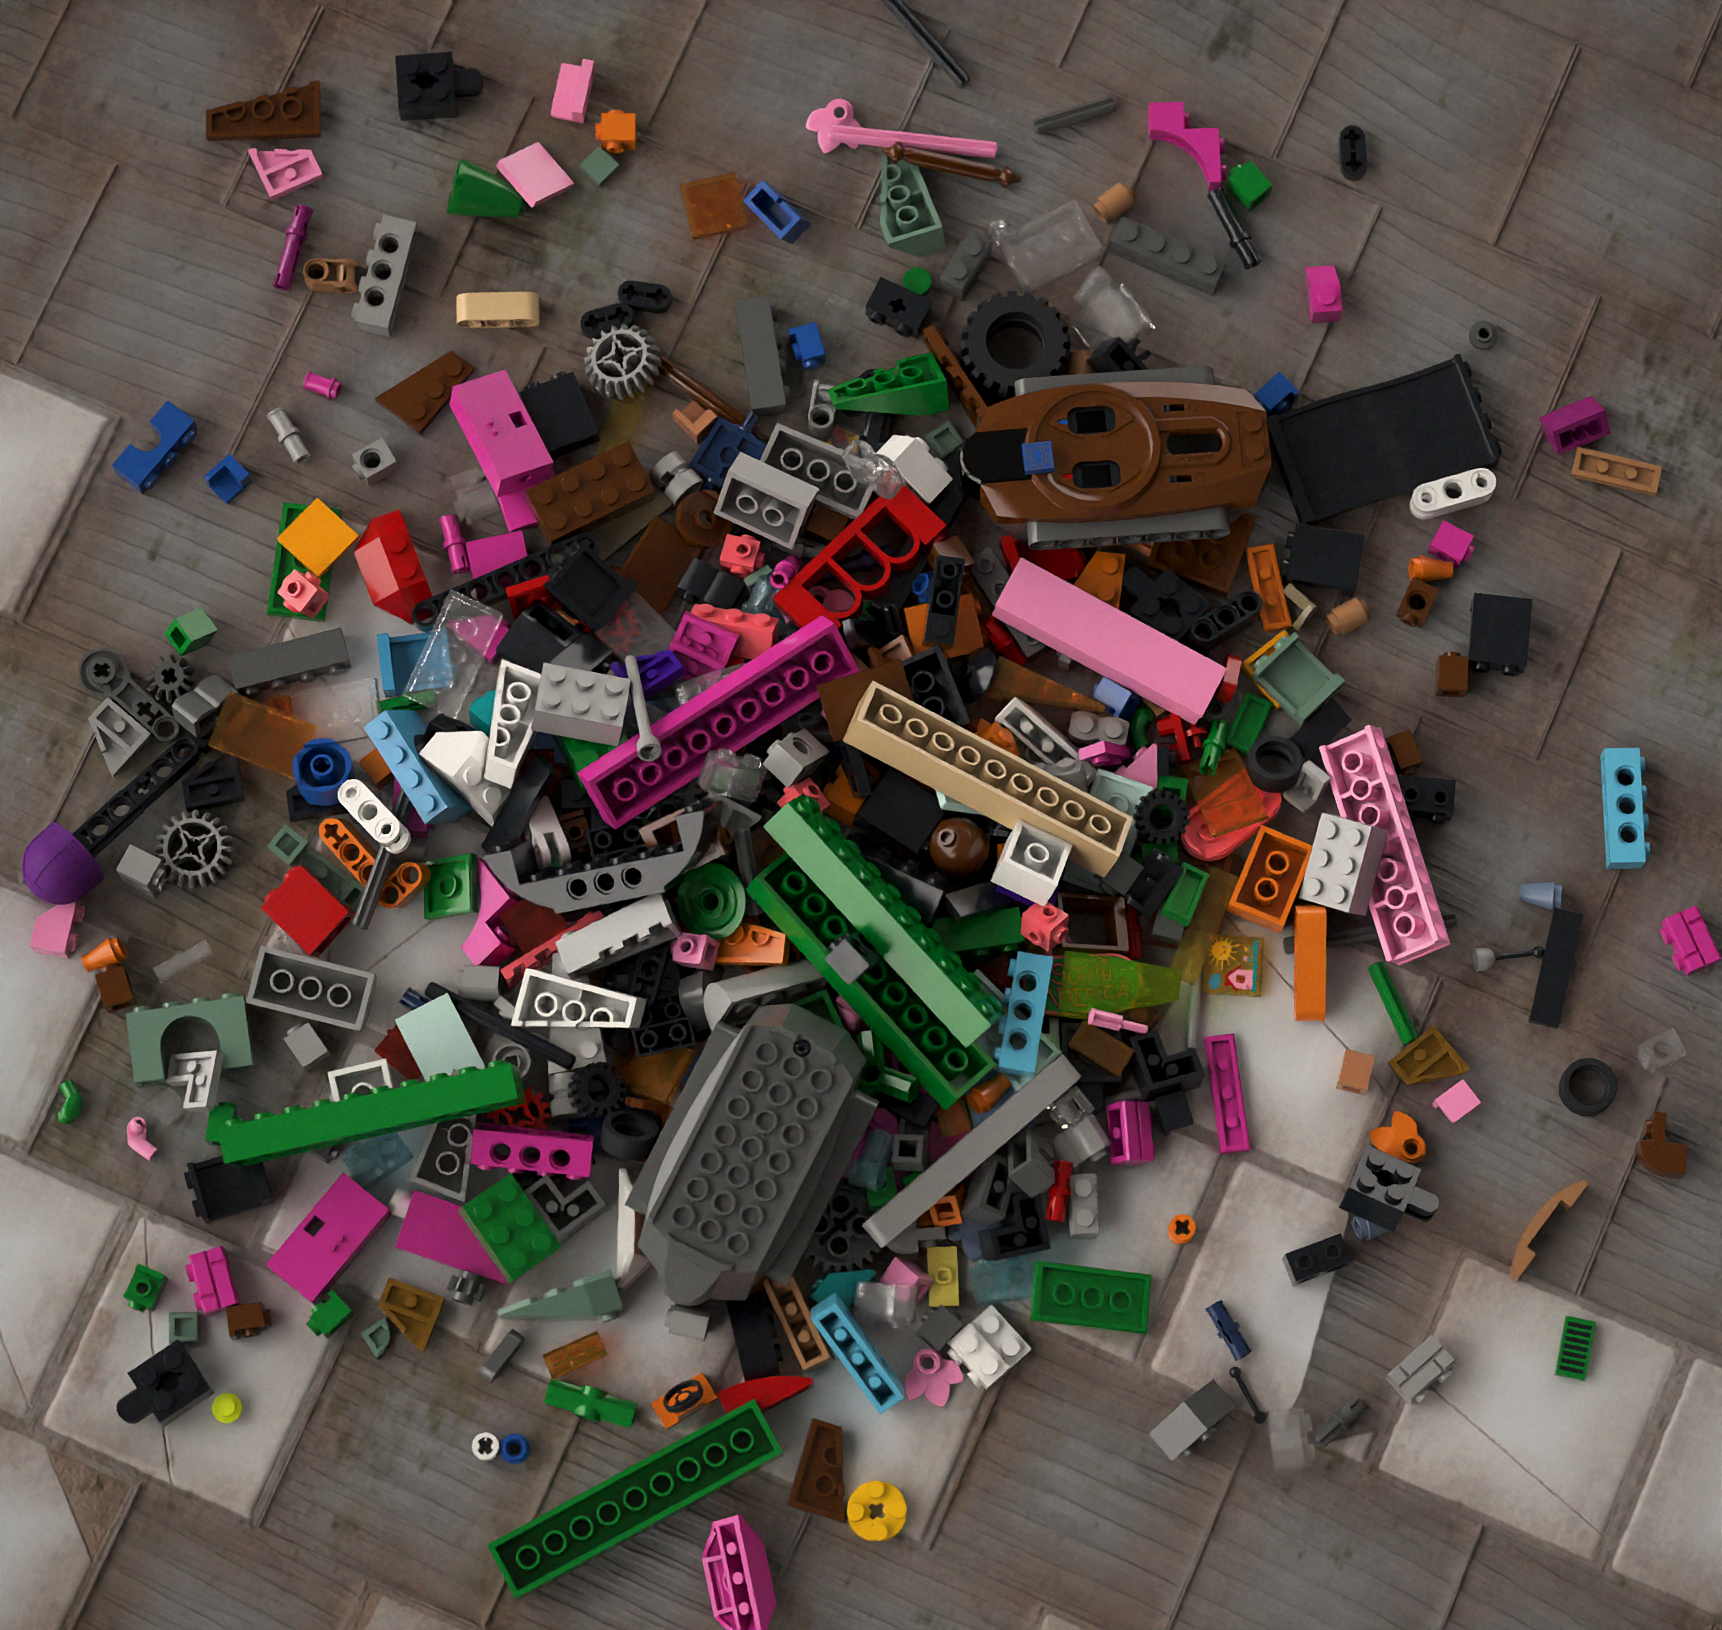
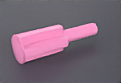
M1094 1007L1091 1008L1088 1015L1089 1025L1092 1024L1116 1031L1122 1028L1142 1034L1148 1031L1147 1025L1123 1020L1122 1015L1098 1010Z

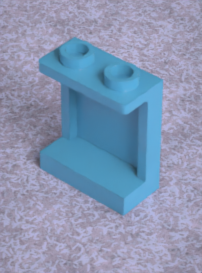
M446 626L440 627L441 631L389 637L388 633L376 634L383 692L386 698L401 696V693L405 692L409 695L430 689L434 691L455 689L454 680L459 679L457 662L451 661L450 653L456 651L454 634H448Z

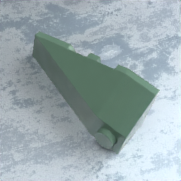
M882 152L880 227L888 247L917 257L946 249L943 226L918 166L909 164L903 159L894 164L889 155Z
M610 1269L574 1281L572 1289L555 1288L545 1293L542 1300H538V1297H532L497 1311L501 1320L596 1321L601 1319L602 1323L618 1319V1313L624 1312Z

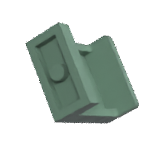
M1294 632L1290 637L1284 635L1274 645L1276 650L1269 657L1264 654L1253 665L1256 670L1253 673L1252 679L1302 727L1343 687L1345 680L1338 673L1333 675L1298 640L1299 635Z

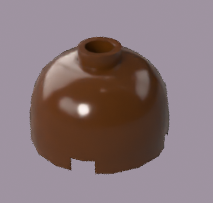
M953 817L942 821L935 827L929 840L930 857L937 868L950 874L951 877L957 878L966 877L967 875L965 874L973 870L975 872L979 870L986 861L990 848L983 828L970 819L963 817Z

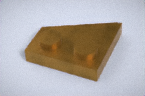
M1434 1025L1387 1063L1406 1087L1466 1074L1470 1070L1468 1065Z
M388 1278L378 1307L420 1352L425 1353L445 1298Z

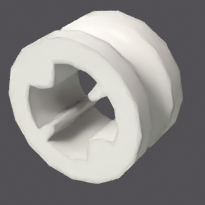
M480 1433L474 1438L472 1450L480 1460H492L499 1453V1442L491 1433ZM483 1439L486 1442L488 1439L493 1441L491 1445L493 1451L488 1455L486 1452H484V1455L478 1452L481 1448L479 1442Z

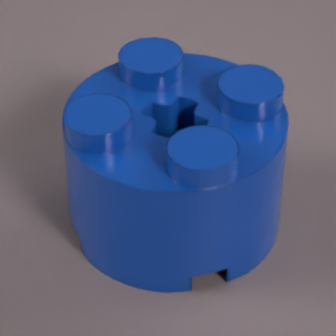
M318 738L311 740L303 745L304 748L298 754L296 753L293 759L292 769L298 790L309 804L319 806L337 804L340 802L338 799L340 786L347 780L355 779L350 754L345 747L343 748L337 741L332 739Z

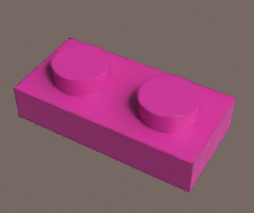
M1101 741L1078 749L1080 761L1092 763V766H1104L1105 769L1118 768L1122 766V761L1131 759L1129 747L1107 741Z

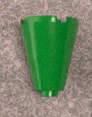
M461 159L459 161L446 213L457 216L517 218L518 213L524 214L527 202L508 181L468 160Z

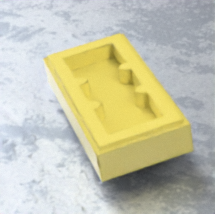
M957 1246L927 1247L928 1276L934 1280L929 1288V1308H938L941 1304L945 1308L949 1306L959 1307Z

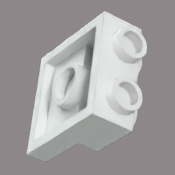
M992 1304L947 1343L950 1349L947 1354L958 1366L963 1363L970 1371L967 1374L969 1379L978 1388L983 1385L986 1390L1032 1350Z

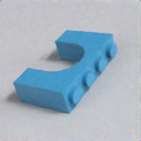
M385 710L364 726V729L425 824L456 823L473 810L447 782L438 778L418 755L415 746L422 742L427 727L416 710Z

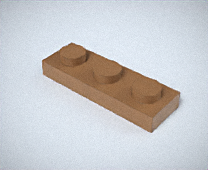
M1577 447L1570 477L1655 497L1662 466Z

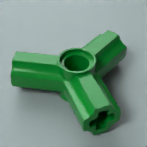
M872 1030L861 1032V1034L857 1035L858 1047L866 1058L867 1063L858 1090L871 1097L876 1093H882L911 1104L916 1099L920 1090V1080L888 1068L885 1044ZM879 1071L877 1080L871 1082L872 1075Z

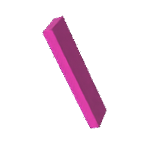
M1234 1033L1204 1037L1220 1155L1250 1151Z

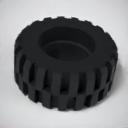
M1010 290L1005 297H1002L999 292L992 295L990 302L983 300L978 304L977 311L970 313L967 318V324L964 325L962 331L961 364L963 369L966 370V376L976 384V390L981 395L988 393L990 394L989 400L998 403L999 399L1007 400L1015 397L1014 383L1017 380L1065 375L1071 345L1070 335L1067 333L1068 325L1065 319H1060L1061 312L1055 306L1052 308L1048 307L1047 299L1041 296L1039 300L1033 299V293L1025 291L1024 296L1017 295V290ZM1019 327L1026 329L1040 340L1042 344L1041 358L1032 366L1024 369L1005 368L995 362L988 351L990 338L1005 328Z

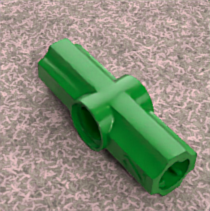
M553 1378L550 1380L544 1404L574 1412V1415L595 1422H600L601 1420L631 1429L638 1403L608 1395V1392L586 1385L580 1387Z

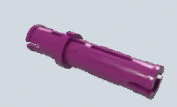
M295 205L290 227L286 229V243L277 275L273 282V286L280 290H291L302 246L309 236L307 230L313 209L306 205Z

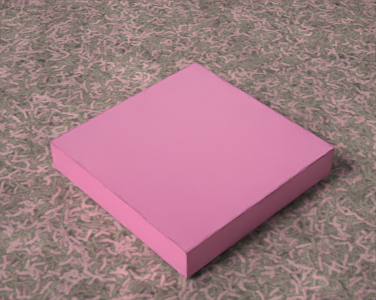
M539 142L499 160L496 165L497 169L531 208L570 190L574 185L570 177Z

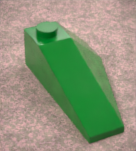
M932 352L896 361V367L885 371L881 367L873 371L874 376L867 379L854 378L828 389V395L835 409L918 416L936 415L939 412L949 410L947 382Z

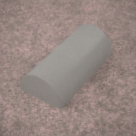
M261 945L246 1003L362 1032L371 1010L377 976L374 973Z
M807 958L788 962L787 966H773L714 982L705 989V1015L712 1031L719 1020L730 1026H736L748 1022L759 1006L792 1004L823 990L828 981Z

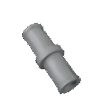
M284 408L274 409L267 417L279 435L278 441L281 445H285L296 465L306 462L311 457V454L307 451L299 437L301 434L299 429L293 427Z

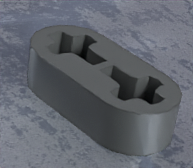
M512 1329L491 1354L478 1374L489 1383H492L521 1347L525 1337Z

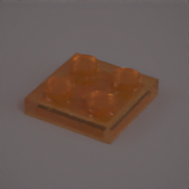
M735 172L680 184L692 240L748 228Z

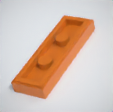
M1274 544L1246 548L1244 552L1253 591L1257 592L1263 600V606L1259 613L1263 633L1292 628L1286 595L1282 592L1284 587Z

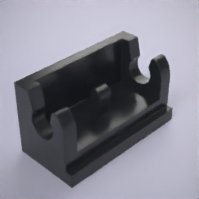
M1156 847L1153 848L1143 862V870L1126 895L1122 896L1126 899L1127 903L1151 918L1184 871L1180 863Z

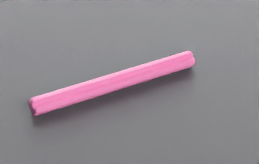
M833 124L830 125L828 139L832 142L891 147L895 142H900L904 149L916 148L935 153L992 159L997 154V143L992 141Z

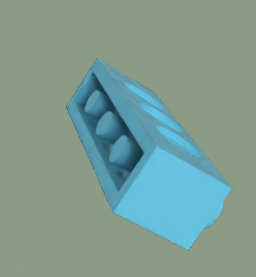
M1604 748L1600 759L1606 869L1642 868L1646 860L1650 859V844L1645 842L1644 831H1648L1649 826L1648 814L1643 813V802L1647 801V788L1641 782V774H1645V757L1640 756V748ZM1625 774L1629 776L1631 785H1622L1618 781L1617 775ZM1622 802L1630 804L1633 813L1625 814L1621 812L1619 804ZM1622 831L1631 832L1634 836V842L1627 843L1623 841L1620 833Z
M1018 951L1016 959H1010L1008 976L1013 977L1011 988H1005L1003 1005L1008 1006L1007 1016L1000 1018L998 1034H1003L1002 1046L996 1045L993 1058L994 1062L998 1063L997 1072L1033 1078L1053 957ZM1023 979H1029L1035 984V989L1026 992L1020 988L1019 982ZM1018 1008H1025L1030 1012V1018L1019 1020L1016 1018L1014 1011ZM1015 1036L1024 1039L1026 1046L1022 1049H1014L1010 1045L1009 1040Z
M836 1292L811 1308V1321L879 1414L905 1398L904 1385Z

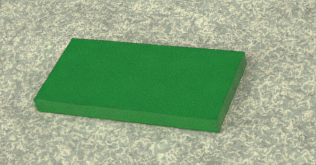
M283 502L278 536L309 505ZM328 507L341 518V509ZM277 540L267 615L325 622L328 600L314 619L300 612L296 614L283 604L285 599L277 592L281 588L284 579L294 569L303 574L311 571ZM333 566L320 578L321 583L319 586L327 593L330 591Z
M1037 1260L1034 1262L1030 1321L1146 1335L1152 1275Z

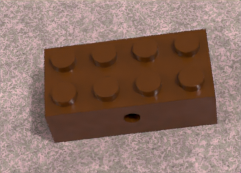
M629 441L525 491V501L549 547L580 533L590 532L655 499V489Z

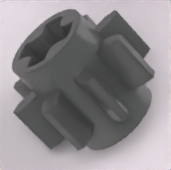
M461 1270L459 1277L452 1275L447 1287L448 1290L453 1292L451 1299L468 1306H472L474 1299L481 1302L486 1289L485 1286L480 1285L482 1277Z

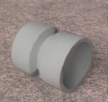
M673 451L663 457L649 473V477L659 488H666L665 495L675 506H678L680 501L687 495L698 491L703 484V480L693 469H686L687 462L677 451Z
M507 1043L496 1050L493 1061L506 1060V1062H510L518 1067L523 1085L530 1080L534 1065L529 1052L523 1046L517 1043Z
M564 1072L548 1076L549 1093L555 1096L550 1101L552 1119L569 1120L585 1117L586 1113L580 1115L576 1112L579 1109L578 1106H571L570 1103L574 1101V1098H568L567 1094L572 1091V1089L568 1088V1083L573 1081L570 1078L577 1072Z

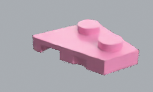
M254 148L248 150L271 201L323 178V174L311 150L297 149L295 151H288L286 149H275V151H258Z

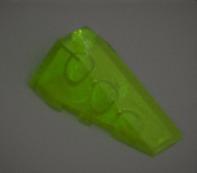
M1065 951L1058 1016L1088 1019L1089 1012L1093 1007L1116 1014L1129 1009L1178 1001L1182 970L1097 954Z

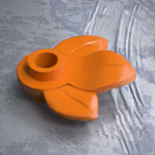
M1394 1111L1391 1127H1379L1369 1132L1370 1139L1378 1150L1406 1163H1418L1426 1154V1143L1417 1135L1415 1121L1403 1112ZM1409 1144L1414 1145L1417 1152L1409 1154L1406 1151V1146Z

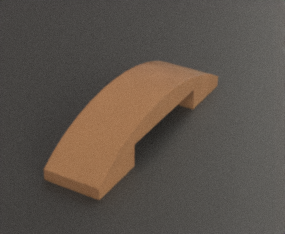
M1582 1180L1566 1187L1548 1200L1535 1214L1524 1229L1516 1246L1511 1264L1510 1279L1515 1282L1536 1254L1527 1246L1557 1205L1568 1211L1589 1183Z

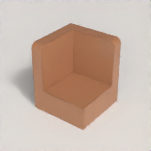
M691 401L681 412L676 409L672 413L673 421L697 444L711 431L717 421L716 414L710 409L705 411L696 401Z
M1346 1049L1343 1054L1336 1089L1365 1095L1368 1090L1375 1057Z

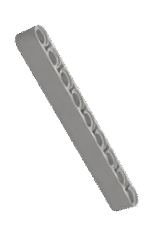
M1063 1054L1059 1055L862 1224L864 1229L880 1248H883L1082 1076Z

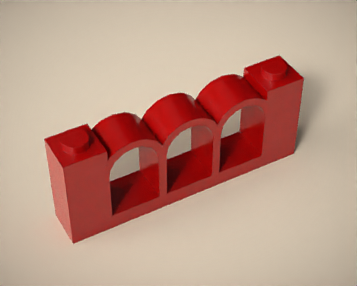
M897 479L794 576L784 588L773 596L775 607L799 630L822 615L835 623L843 638L842 621L849 618L859 619L864 608L863 599H878L888 592L893 581L892 571L904 572L910 570L920 560L922 549L928 554L933 544L946 540L948 535L947 525ZM886 516L894 521L914 542L912 550L904 557L895 558L888 556L866 536ZM858 543L885 569L884 576L873 585L859 584L837 564ZM828 571L856 597L855 603L846 612H830L808 592Z

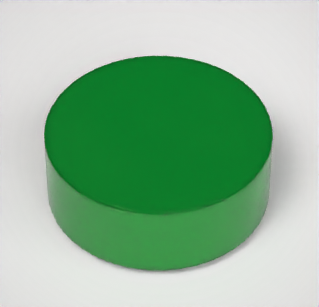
M912 268L903 277V287L925 296L931 289V276L923 268Z

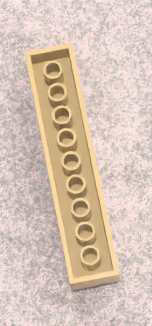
M872 681L859 701L843 739L844 742L1012 830L1020 819L1072 844L1067 859L1105 878L1118 860L1133 817L875 681Z

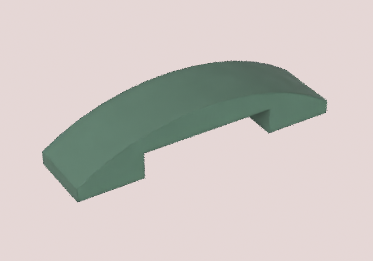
M285 824L267 845V848L290 868L299 864L307 866L312 870L311 873L336 898L356 912L365 887L355 879L350 878L309 845L308 841Z

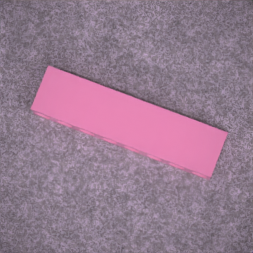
M1022 557L996 602L992 613L993 617L1169 712L1180 716L1193 725L1196 724L1200 717L1202 718L1227 670L1226 667Z
M1368 725L1360 732L1328 746L1322 745L1319 749L1327 775L1331 777L1330 784L1340 816L1389 830L1371 893L1369 907L1386 961L1401 966L1451 944L1382 728Z

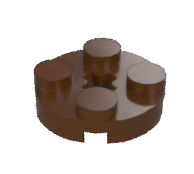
M702 490L693 492L680 501L676 510L675 530L681 534L685 541L697 548L709 549L723 542L727 534H730L733 522L714 514L719 494L714 491ZM706 513V519L710 522L709 525L701 524L699 515Z

